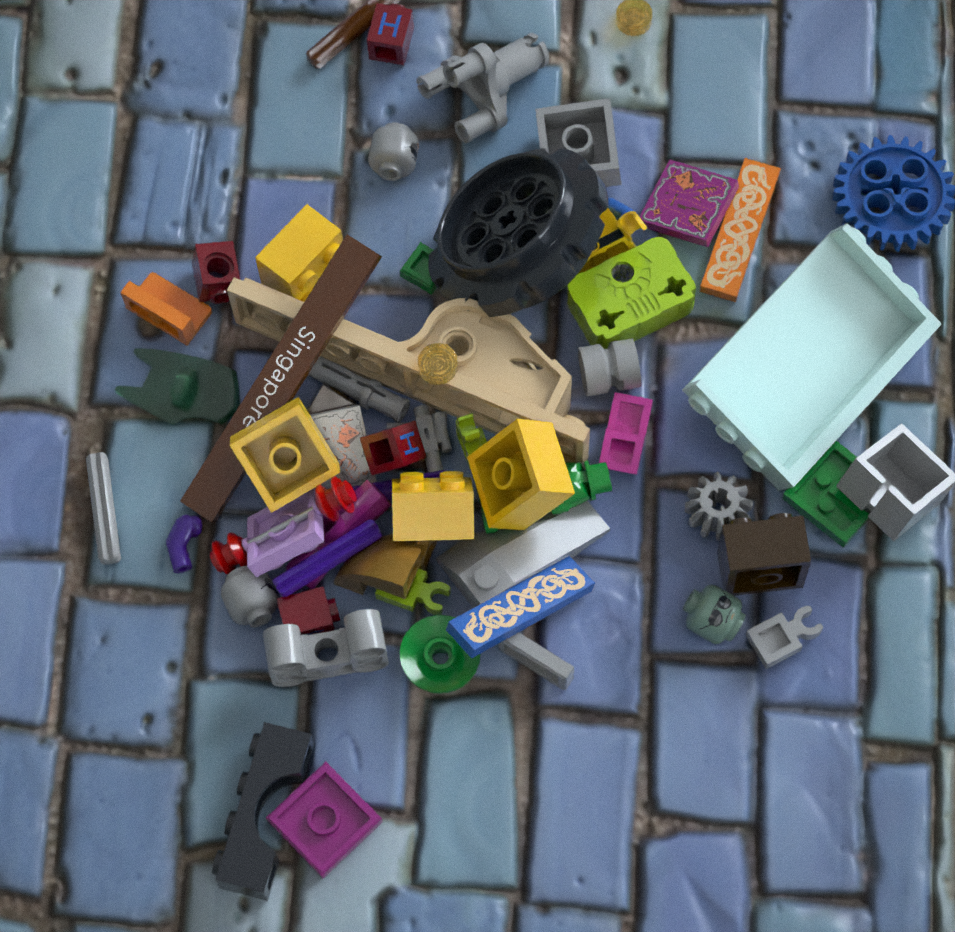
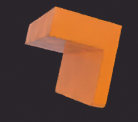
M151 272L140 286L128 281L120 292L126 309L188 346L212 314V309L209 305L199 302V299L154 272Z

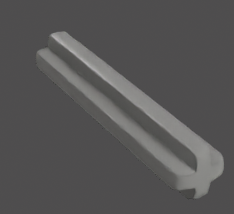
M103 452L92 453L86 457L98 559L103 565L115 564L121 560L109 461L107 455Z

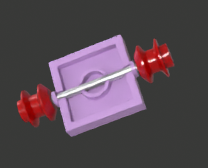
M332 477L331 488L329 489L318 485L272 513L266 507L247 518V538L243 539L239 535L230 532L227 534V543L225 545L219 540L213 541L212 551L210 552L213 566L218 572H224L228 575L239 564L241 567L247 566L258 577L270 570L280 568L285 562L302 553L314 550L319 544L324 542L323 515L335 522L339 520V510L344 509L348 513L354 512V502L357 501V497L353 487L346 480L341 481L338 477Z

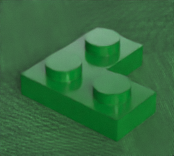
M835 441L794 487L788 488L783 493L782 499L844 548L867 523L869 513L865 510H860L836 487L857 456L838 441Z

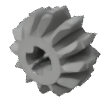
M717 471L714 473L713 482L702 476L698 479L699 488L690 487L687 496L690 501L685 503L684 511L692 515L689 518V525L691 527L702 525L700 535L703 538L708 536L710 531L716 532L715 537L719 541L722 525L728 524L733 519L750 518L747 512L752 510L753 502L745 498L748 488L746 485L735 488L736 477L734 475L730 476L727 482L721 481V475ZM718 502L725 505V507L721 506V510L719 511L713 509L712 505L716 507V503Z

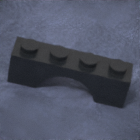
M264 722L261 734L254 733L249 748V757H253L249 772H242L237 786V795L241 796L237 811H230L225 825L224 834L229 835L224 851L218 850L213 863L212 874L217 875L215 880L220 889L268 901L280 861L276 852L266 845L259 835L260 813L266 801L275 792L284 787L304 782L315 746L312 734Z

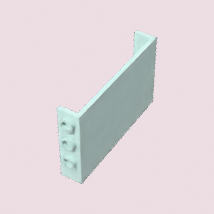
M847 223L832 230L682 389L689 397L688 402L691 407L699 414L706 415L716 425L715 430L717 434L726 442L734 444L744 454L742 456L744 462L754 471L761 472L778 491L792 488L802 479L941 325L940 321L918 299L919 296L915 289L903 283L893 273L891 264L884 257L877 255L866 244L864 235L856 228L850 227Z

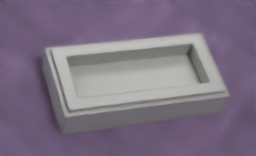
M519 632L498 644L500 651L562 690H566L574 679V667Z

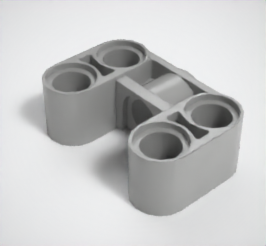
M365 609L349 613L344 617V628L313 635H301L299 627L294 624H281L264 630L265 652L273 685L289 687L307 681L332 678L351 673L373 672L388 666L389 662L380 612L374 609ZM326 648H333L338 651L337 656L330 661L319 660L317 656L319 652Z

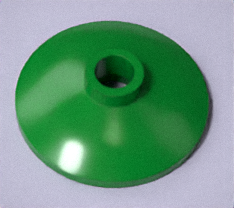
M433 615L423 618L411 626L403 637L400 646L402 669L411 683L426 692L443 694L456 691L465 686L478 670L481 654L471 659L446 631L448 622L456 617ZM438 653H444L448 656V660L444 664L435 663L433 658Z

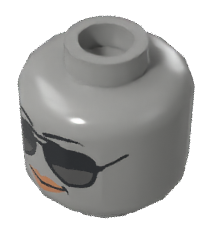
M386 124L373 133L368 163L385 180L395 181L399 178L407 177L414 171L416 166L419 140L411 129L404 124Z
M247 566L231 571L226 576L225 583L221 588L223 602L231 619L237 624L250 625V627L265 625L272 619L271 614L278 607L277 598L279 596L269 575L264 573L256 577Z

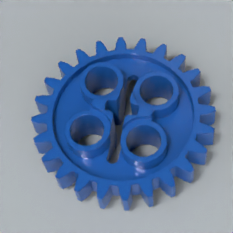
M889 135L887 143L882 145L877 137H873L871 148L861 142L859 143L858 154L849 151L846 162H840L837 172L839 175H835L833 182L835 189L833 190L832 200L838 202L835 214H845L841 225L847 223L850 226L854 224V228L866 234L867 245H870L876 239L879 240L880 250L883 251L889 242L893 243L895 251L899 252L902 242H906L914 250L918 238L925 244H928L932 236L931 233L939 236L943 224L949 223L952 215L950 211H953L955 206V199H953L955 196V185L950 184L954 174L953 172H943L947 162L945 159L934 162L935 149L929 150L927 153L921 151L922 141L911 147L909 146L907 136H904L901 144H895L893 136ZM905 173H913L917 175L918 178H909L905 175ZM875 174L879 176L881 179L874 180L869 178L867 175ZM914 206L922 212H912L907 207ZM877 207L883 210L884 213H874L869 208Z

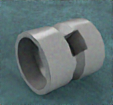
M632 338L610 342L607 349H604L600 344L578 348L579 367L586 397L609 393L611 386H615L618 391L641 387L639 360Z

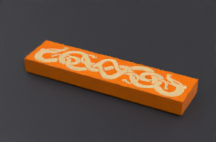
M748 158L744 159L737 179L739 188L725 213L699 292L732 302L737 301L781 168Z

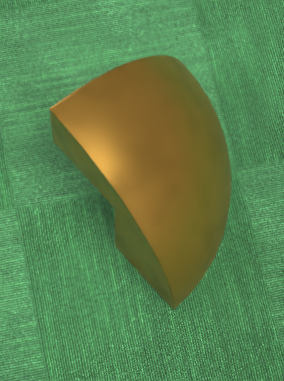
M393 534L382 536L379 540L346 560L334 579V585L361 595L364 594L368 585L406 599L418 569L425 571L437 540L393 541Z

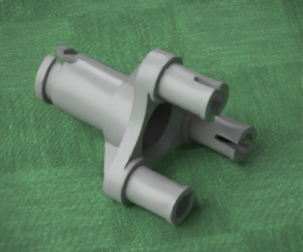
M529 33L495 52L487 44L479 43L470 48L467 55L463 57L453 55L442 61L439 68L419 76L416 79V83L420 84L423 82V84L418 85L417 88L426 99L433 97V95L450 86L460 88L471 98L479 111L463 120L457 121L454 126L459 139L463 143H469L472 139L489 130L495 132L507 125L506 111L509 86L536 72L538 69L547 66L549 63V53L543 41L538 46L531 47V44L538 40V35L534 33Z

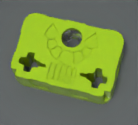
M654 237L633 249L622 252L585 272L577 274L568 284L567 305L589 344H600L604 349H607L610 342L631 338L633 341H636L688 316L694 309L696 285L679 260L671 243L663 237ZM620 278H621L622 280H628V281H627V282H622L621 280H620V281H616V279H620Z

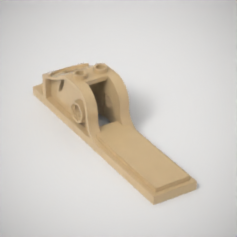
M234 277L227 289L235 323L279 342L304 303L246 277L244 281ZM459 298L444 302L431 312L422 329L415 336L402 342H397L343 319L320 355L370 381L375 379L386 388L440 411H445L456 418L473 413L475 426L494 434H498L516 419L552 422L564 461L581 462L583 467V461L588 460L590 428L586 427L585 423L580 419L567 415L571 408L572 376L556 359L551 360L530 338L531 333L515 316L507 314L489 317L476 300L468 299L465 302V298ZM443 351L453 358L455 371L448 380L432 382L427 379L429 375L423 376L421 369L422 360L425 356L431 359L428 356L431 352ZM534 365L539 366L542 369L537 370Z

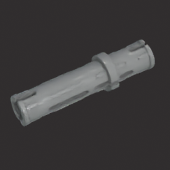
M322 356L318 358L308 376L320 382L323 381L341 393L359 401L360 407L366 410L372 408L398 423L403 420L410 406V400L382 387L381 382L375 379L369 381Z

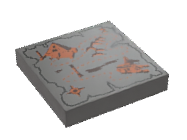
M360 404L311 414V418L339 462L340 473L334 477H338L341 481H348L351 486L362 485L366 480L372 483L377 482L376 475L371 476L360 441L361 437L366 436ZM331 478L320 485L326 489L331 488Z

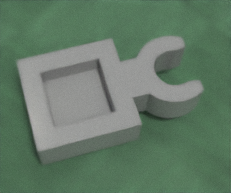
M804 606L798 609L794 619L789 622L781 612L747 630L746 637L765 669L800 652L802 645L798 639L812 640L821 634L823 629L821 623L812 628L805 627L802 623V619L811 615V606Z

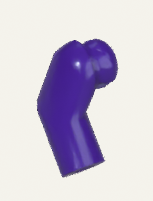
M185 514L177 518L166 538V547L174 573H184L192 569L187 544L191 537H197L202 532V521L197 516L190 517Z

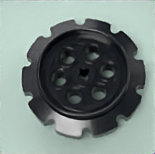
M545 148L517 153L487 165L461 186L442 214L433 237L437 243V248L429 254L428 264L432 282L440 289V294L447 301L465 298V302L468 299L476 300L489 317L511 314L549 299L575 278L586 264L599 241L605 226L599 216L608 208V193L603 180L583 156L562 148L549 155Z

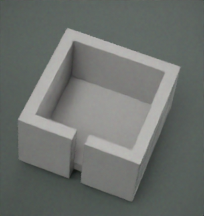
M901 423L855 458L836 487L860 510H864L867 507L871 511L868 517L895 541L942 502L955 485V473Z

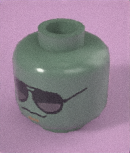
M713 584L707 585L701 592L694 589L683 606V610L688 613L686 627L713 644H720L724 640L730 642L738 633L746 614L741 612L742 602L739 598Z

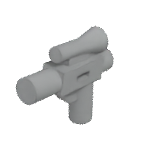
M427 405L417 406L413 411L427 456L425 458L427 471L443 470L438 446L441 445L444 453L452 451L447 430V412L440 411L431 415ZM407 422L387 423V428L394 427Z

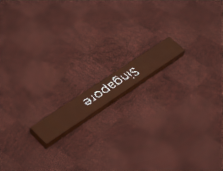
M347 234L181 498V503L211 523H216L246 475V471L230 447V437L293 400L382 258L381 255Z

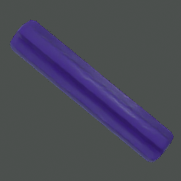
M374 520L365 521L274 578L273 584L282 597H288L382 537L381 530Z

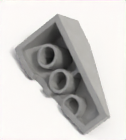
M586 501L561 514L553 515L549 512L525 530L500 529L496 533L486 534L485 531L475 533L474 539L461 540L438 556L436 561L474 608L568 556L573 558L610 532V528L592 505Z

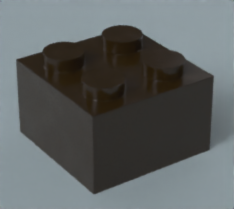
M778 513L770 516L768 520L752 521L751 518H737L729 521L726 525H722L717 556L723 590L733 596L803 588L811 564L804 516L792 517L790 513Z

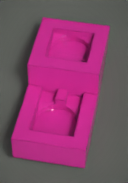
M614 392L599 463L606 462L609 470L637 475L653 399Z

